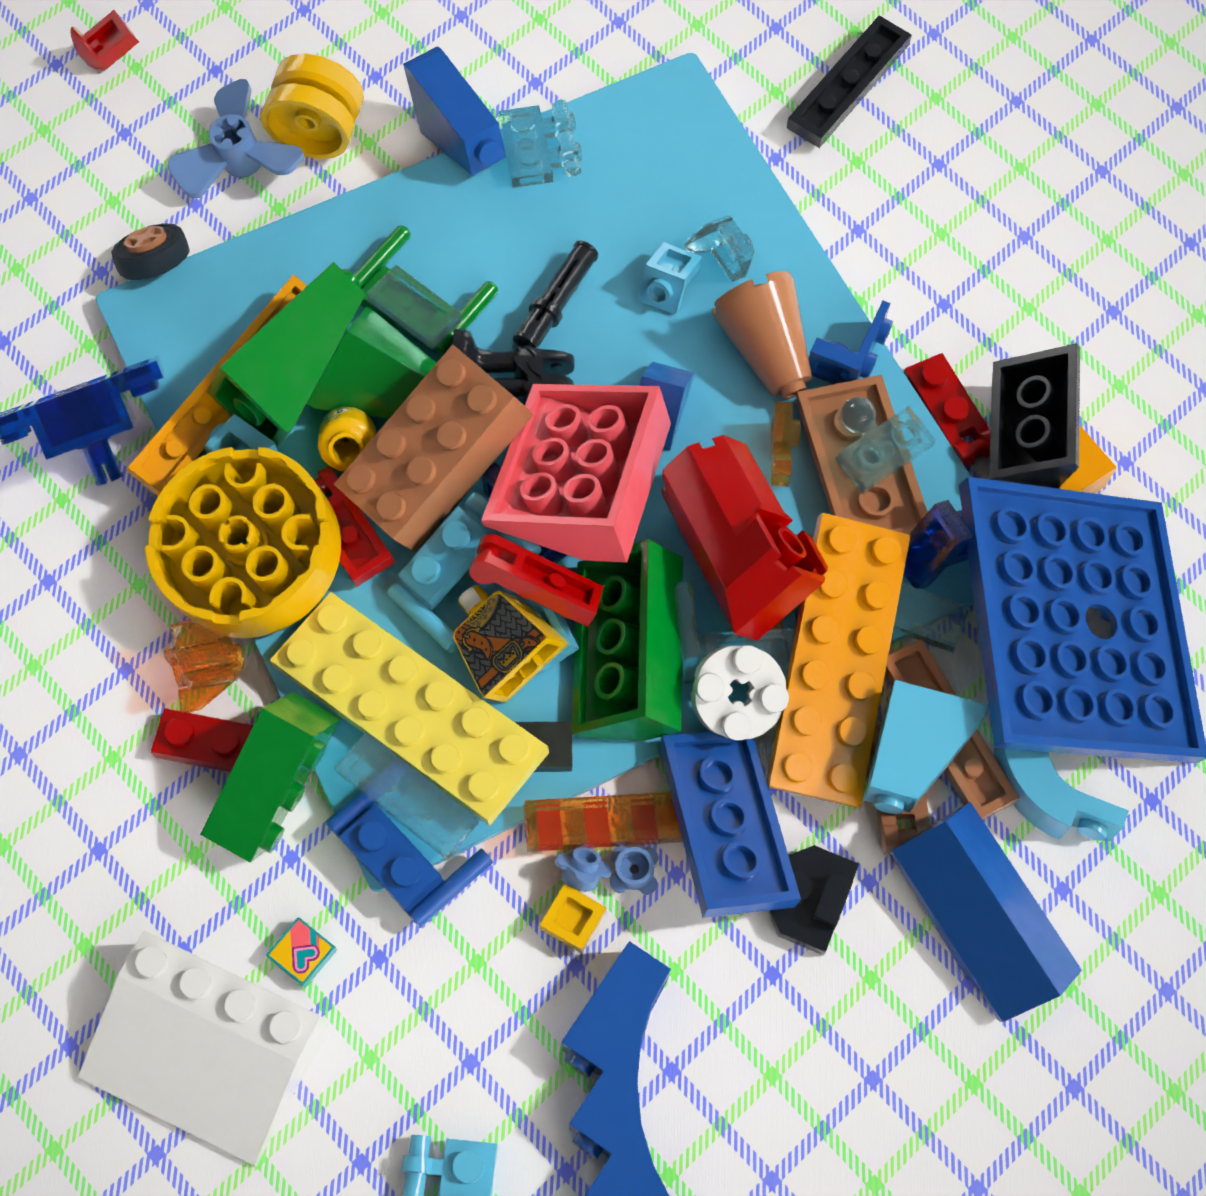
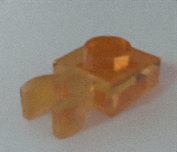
M774 402L770 423L771 486L789 487V476L792 474L791 446H799L801 429L800 420L793 419V402Z

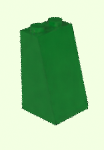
M332 262L220 366L207 392L231 416L233 414L237 415L275 442L277 450L295 426L366 295L361 290V284L350 271L341 269L335 262Z

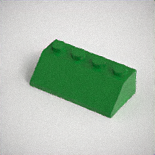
M647 539L633 544L627 563L588 560L577 562V574L604 587L597 613L589 627L575 621V641L579 649L574 652L571 735L583 738L645 741L662 737V735L681 732L683 557Z

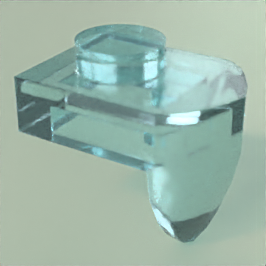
M729 215L706 223L684 244L685 250L689 252L703 253L711 251L731 282L746 277L755 252L750 237L740 230L734 219Z

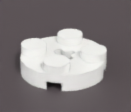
M727 645L715 649L703 658L693 676L695 680L693 692H691V704L697 718L711 732L729 739H752L764 734L775 725L789 702L785 677L778 663L768 653L750 645ZM734 680L739 684L747 683L749 686V690L746 693L748 699L744 703L738 700L732 703L729 701L728 696L733 692L730 684Z

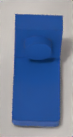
M882 300L858 353L849 350L841 343L828 342L816 338L809 355L811 375L831 384L858 380L860 377H870L878 357L872 351L876 343L885 344L893 325V320L887 319L891 303Z

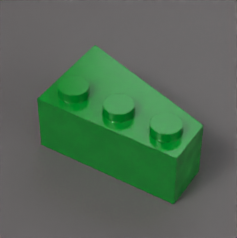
M291 692L263 707L200 835L250 863L265 851L271 854L284 834L285 828L281 824L288 812H292L300 802L306 789L304 784L312 770L320 762L327 744L342 718L295 692Z

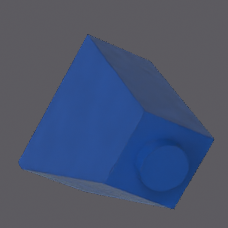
M436 46L403 63L422 135L472 176L506 158L499 122L440 47Z

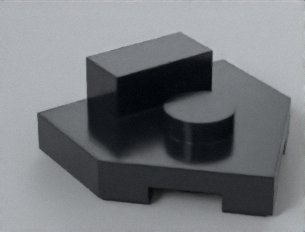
M813 845L788 855L801 897L797 906L768 911L778 937L824 956L851 890L859 863Z

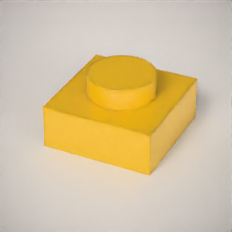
M564 883L539 927L543 932L582 954L605 916L607 908Z

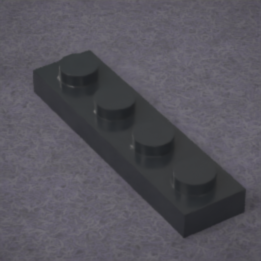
M879 15L788 117L786 128L820 149L910 45L912 34Z

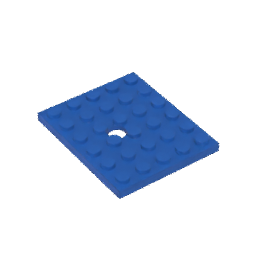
M967 477L959 484L994 748L1184 763H1199L1205 760L1206 742L1162 502ZM1088 608H1095L1100 618L1111 622L1112 634L1109 639L1099 638L1091 632L1086 623Z

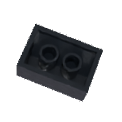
M1077 343L993 362L989 480L1058 489L1079 468L1080 346Z

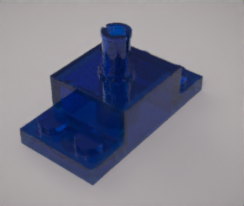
M155 356L0 412L1 444L5 445L28 436V433L32 431L30 427L32 426L46 460L75 449H82L95 479L96 486L107 484L108 481L102 465H105L111 482L123 477L124 475L119 469L108 439L113 435L134 428L136 418L125 392L130 390L132 397H137L158 389V380L164 378L165 373L159 357Z

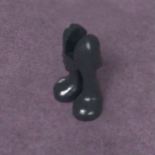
M454 329L453 345L486 373H514L515 378L493 379L515 398H524L526 402L533 384L574 385L573 380L566 376L574 371L575 359L573 354L559 350L539 349L525 345V347L512 345L513 351L485 350L477 347L471 331Z

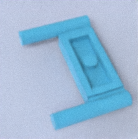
M478 492L472 493L467 498L466 506L463 509L457 506L398 574L401 581L393 584L387 592L389 598L449 653L454 652L458 648L453 639L454 632L431 610L441 602L470 568L473 558L477 555L476 551L480 539L487 534H498L502 538L538 555L541 551V547L537 544L485 527L481 519L488 501Z

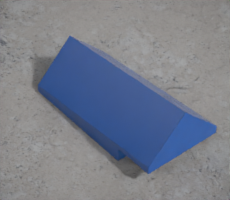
M971 802L966 803L889 851L967 979L975 981L999 1022H1005L1061 996L1082 971Z

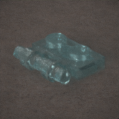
M556 100L552 103L553 115L548 118H542L539 105L499 111V121L512 188L553 182L552 168L564 167L565 174L569 177H574L581 173L580 161L583 155L580 143L575 141L574 130L576 129L575 117L569 111L565 100ZM558 137L559 145L555 148H548L546 138Z

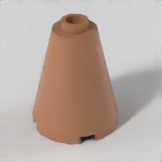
M778 271L765 274L769 281L767 283L755 285L751 279L727 291L714 302L716 308H711L715 320L772 396L781 395L783 400L796 397L797 392L807 390L805 384L812 379L795 282L791 273Z

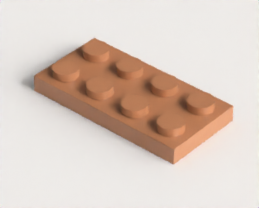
M882 375L797 392L796 405L831 515L911 535L909 542L930 538L934 529Z

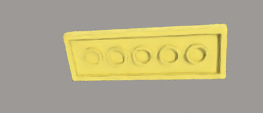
M332 592L324 598L270 659L275 669L489 826L549 754L546 744Z

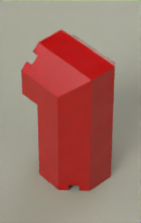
M721 435L712 438L714 446L703 449L700 442L688 445L662 470V479L665 487L662 486L661 494L734 634L758 641L824 583L825 577L823 575L827 572L828 565L813 539L804 530L795 535L787 527L793 520L783 511L747 445L728 436Z

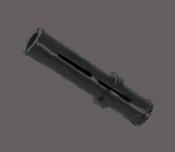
M581 240L575 242L573 249L555 273L541 297L535 298L530 304V314L518 332L513 336L512 340L515 345L522 347L528 345L538 348L550 328L558 326L563 318L562 310L577 290L592 264L598 259L599 254L591 244Z

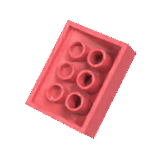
M533 384L525 407L534 415L510 443L481 519L483 525L581 560L627 563L671 426L660 386Z

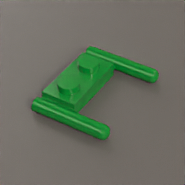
M400 225L395 228L353 274L360 282L361 290L366 294L360 305L364 308L367 306L390 325L427 348L429 346L435 354L442 357L453 344L454 329H467L498 294V287L495 283L486 281L457 314H454L452 308L385 266L411 237L409 229Z

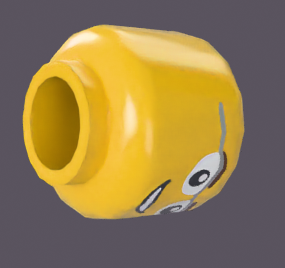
M341 407L332 410L323 418L319 426L317 448L321 458L330 467L338 471H345L376 435L373 420L364 411L355 407Z

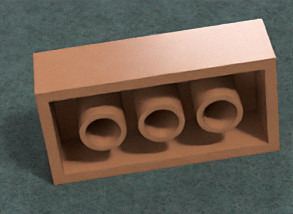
M452 344L334 485L392 539L416 553L534 414Z

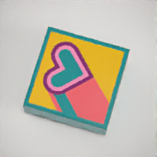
M298 917L266 956L303 988H306L336 953L337 948Z

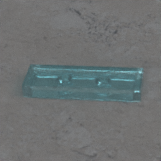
M368 732L361 737L335 767L336 772L447 861L479 824L475 816Z

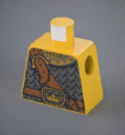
M475 585L467 589L459 597L458 603L469 617L454 630L453 639L479 692L484 698L506 703L568 645L565 638L522 599L515 595L499 590L489 597L480 585Z

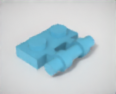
M411 1135L409 1155H403L401 1172L406 1173L403 1196H424L426 1176L441 1177L439 1196H492L498 1152L497 1143L446 1138L444 1159H435L429 1157L431 1137Z

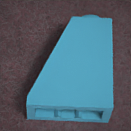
M895 680L887 697L863 800L874 803L876 809L885 813L901 814L903 811L910 813L977 731L988 713V704Z

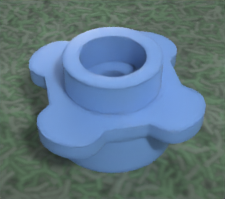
M621 845L612 851L611 860L615 863L614 875L610 878V886L615 892L624 893L626 890H639L642 894L649 895L656 890L658 882L654 877V865L659 860L656 850L651 847H645L644 849L640 847L627 848ZM630 867H638L639 872L632 874L629 870Z
M576 846L574 851L569 854H558L555 860L556 866L562 869L561 878L563 882L578 891L587 892L596 889L600 878H609L613 871L609 863L601 861V856L595 850L586 846Z

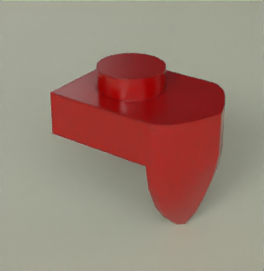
M112 10L84 35L74 26L70 29L71 39L79 57L88 66L97 70L108 69L139 43V40L124 19L115 10Z

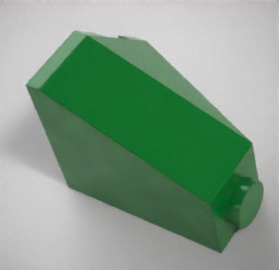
M366 306L343 336L307 405L314 409L329 411L341 407H355L364 411L368 416L390 419L435 366L436 362L380 315Z

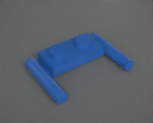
M397 759L328 818L325 824L408 914L412 921L419 928H422L494 862L480 848L445 881L442 879L441 874L375 804L410 774L405 764Z

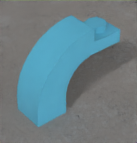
M994 748V757L1020 797L1013 805L1031 824L1041 831L1060 840L1071 826L1077 827L1078 833L1089 839L1099 841L1108 839L1111 841L1124 828L1129 810L1071 787L1056 772L1049 752Z

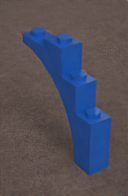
M630 941L561 1041L562 1050L568 1054L564 1061L569 1066L588 1078L593 1072L600 1076L569 1123V1130L576 1134L572 1140L574 1145L596 1160L601 1153L609 1157L585 1196H669L653 1165L643 1131L638 1093V1072L641 1045L650 1014L669 979L671 968Z

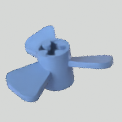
M238 79L217 91L214 103L220 118L211 125L209 130V138L212 143L175 154L168 161L169 172L182 191L190 198L202 197L224 169L230 175L239 178L248 177L256 173L261 166L276 175H288L304 160L303 151L298 146L256 140L246 120L251 96V86L246 79Z

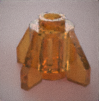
M184 621L170 624L174 648L165 649L164 658L172 666L178 687L182 688L178 689L180 711L190 713L202 710L234 681H237L239 671L244 670L245 667L242 648L239 643L233 644L228 635L197 623Z

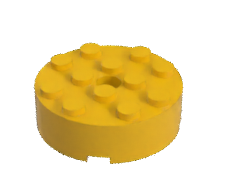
M228 447L199 457L181 469L167 483L157 497L148 518L151 526L148 546H145V555L149 571L157 587L191 621L203 629L221 636L256 638L276 633L296 623L307 615L326 594L335 577L340 561V527L330 502L313 478L299 463L278 451L258 447V450H234L232 447ZM244 539L247 541L245 545L241 543Z

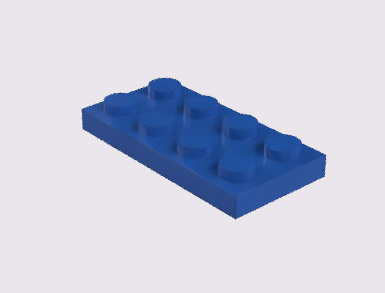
M711 731L662 735L658 746L702 918L796 907L801 897L755 738L733 740Z

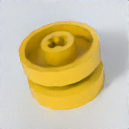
M307 53L290 55L280 61L275 73L271 90L260 115L262 126L277 143L300 147L305 157L316 159L335 158L345 152L350 142L354 123L364 100L363 88L354 74L339 63L323 56Z

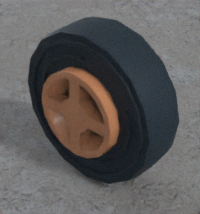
M161 223L144 227L123 237L114 245L111 254L113 263L121 277L127 280H142L164 274L177 267L187 258L190 249L181 227L175 224Z

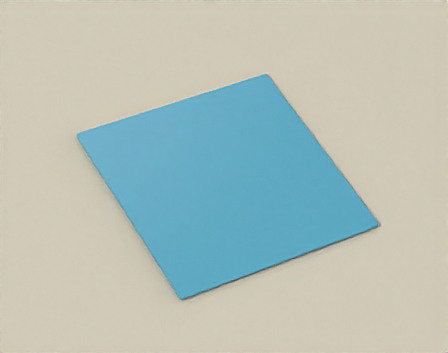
M686 53L500 129L506 158L473 176L443 152L188 256L177 267L164 274L148 279L129 280L102 291L96 296L97 305L158 433L293 274L307 286L332 262H335L341 269H346L354 274L397 226L407 227L411 237L385 266L452 308L454 314H457L486 281H491L497 285L498 294L466 329L471 331L477 347L490 351H513L512 345H515L512 340L513 336L518 332L530 314L529 306L535 298L541 297L555 273L573 249L575 242L579 240L588 242L597 250L599 254L598 259L592 264L577 290L562 310L563 318L558 326L550 328L538 348L559 350L573 354L575 359L574 371L566 376L573 380L574 385L640 386L641 377L652 362L694 372V378L671 450L663 449L633 542L634 544L650 539L683 557L681 732L674 734L710 731L699 721L693 710L691 692H693L695 680L693 676L697 666L705 656L717 648L727 645H750L768 653L778 663L786 681L800 604L758 641L735 635L661 494L662 486L665 487L662 479V470L688 445L700 442L703 449L714 446L712 438L721 435L740 441L747 445L783 511L793 520L787 527L795 535L804 530L811 538H814L817 517L822 513L830 515L831 513L796 405V397L783 400L781 395L772 396L715 320L711 308H716L714 302L719 297L746 281L752 279L755 285L769 282L765 274L787 271L791 273L795 282L808 358L816 338L828 342L841 343L849 350L858 353L872 323L696 54ZM663 242L702 256L699 272L684 290L680 309L676 314L665 312L638 300L645 264ZM359 306L348 328L365 309L363 306ZM398 330L436 363L441 359V356L435 354L429 346L427 348ZM876 343L872 353L878 355L870 377L882 375L934 529L930 538L909 542L892 633V644L975 604L959 484L967 477H971V475L887 346ZM487 373L492 378H515L514 373ZM812 376V379L805 385L807 390L833 384ZM517 398L525 406V399ZM306 403L295 426L279 447L278 452L299 463L314 480L318 477L317 472L328 466L321 458L317 447L319 426L323 418L331 411L314 409ZM369 416L375 425L376 434L389 420L388 418ZM510 443L457 506L463 509L466 506L467 498L474 492H478L489 501ZM206 449L200 454L199 457L207 454ZM331 467L338 478L344 473V471H338ZM329 492L324 494L326 498L332 496ZM362 510L361 512L384 543L395 563L358 587L354 585L339 563L335 577L326 594L307 615L281 631L253 638L281 698L291 692H295L340 717L275 669L270 662L273 655L324 598L332 592L513 722H572L574 653L544 673L538 672L506 703L484 698L479 692L459 649L457 648L454 652L449 653L387 596L389 588L401 581L398 574L417 552H413L392 539ZM246 539L241 542L243 545L247 543ZM540 546V556L577 573V562L582 561L581 559ZM469 568L441 602L431 611L454 632L469 617L458 603L459 597L463 592L472 586L480 585L490 597L494 592L501 590L503 586L495 582L490 584L477 583L470 576ZM564 618L575 639V621ZM736 680L732 681L730 686L733 692L728 696L731 703L737 700L742 703L746 702L748 699L746 694L749 690L748 684H739ZM342 718L327 744L324 755L314 770L335 813L397 758ZM572 735V772H533L490 826L406 764L405 766L410 771V774L375 804L432 866H435L536 817L535 807L559 806L660 757L658 744L661 737L639 741L583 738ZM356 858L370 889L374 892L384 891L385 889Z

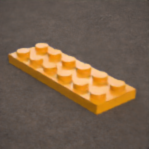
M822 513L817 517L813 541L828 565V569L823 575L825 577L824 583L800 604L786 676L789 702L777 722L766 778L769 788L848 807H861L911 535Z

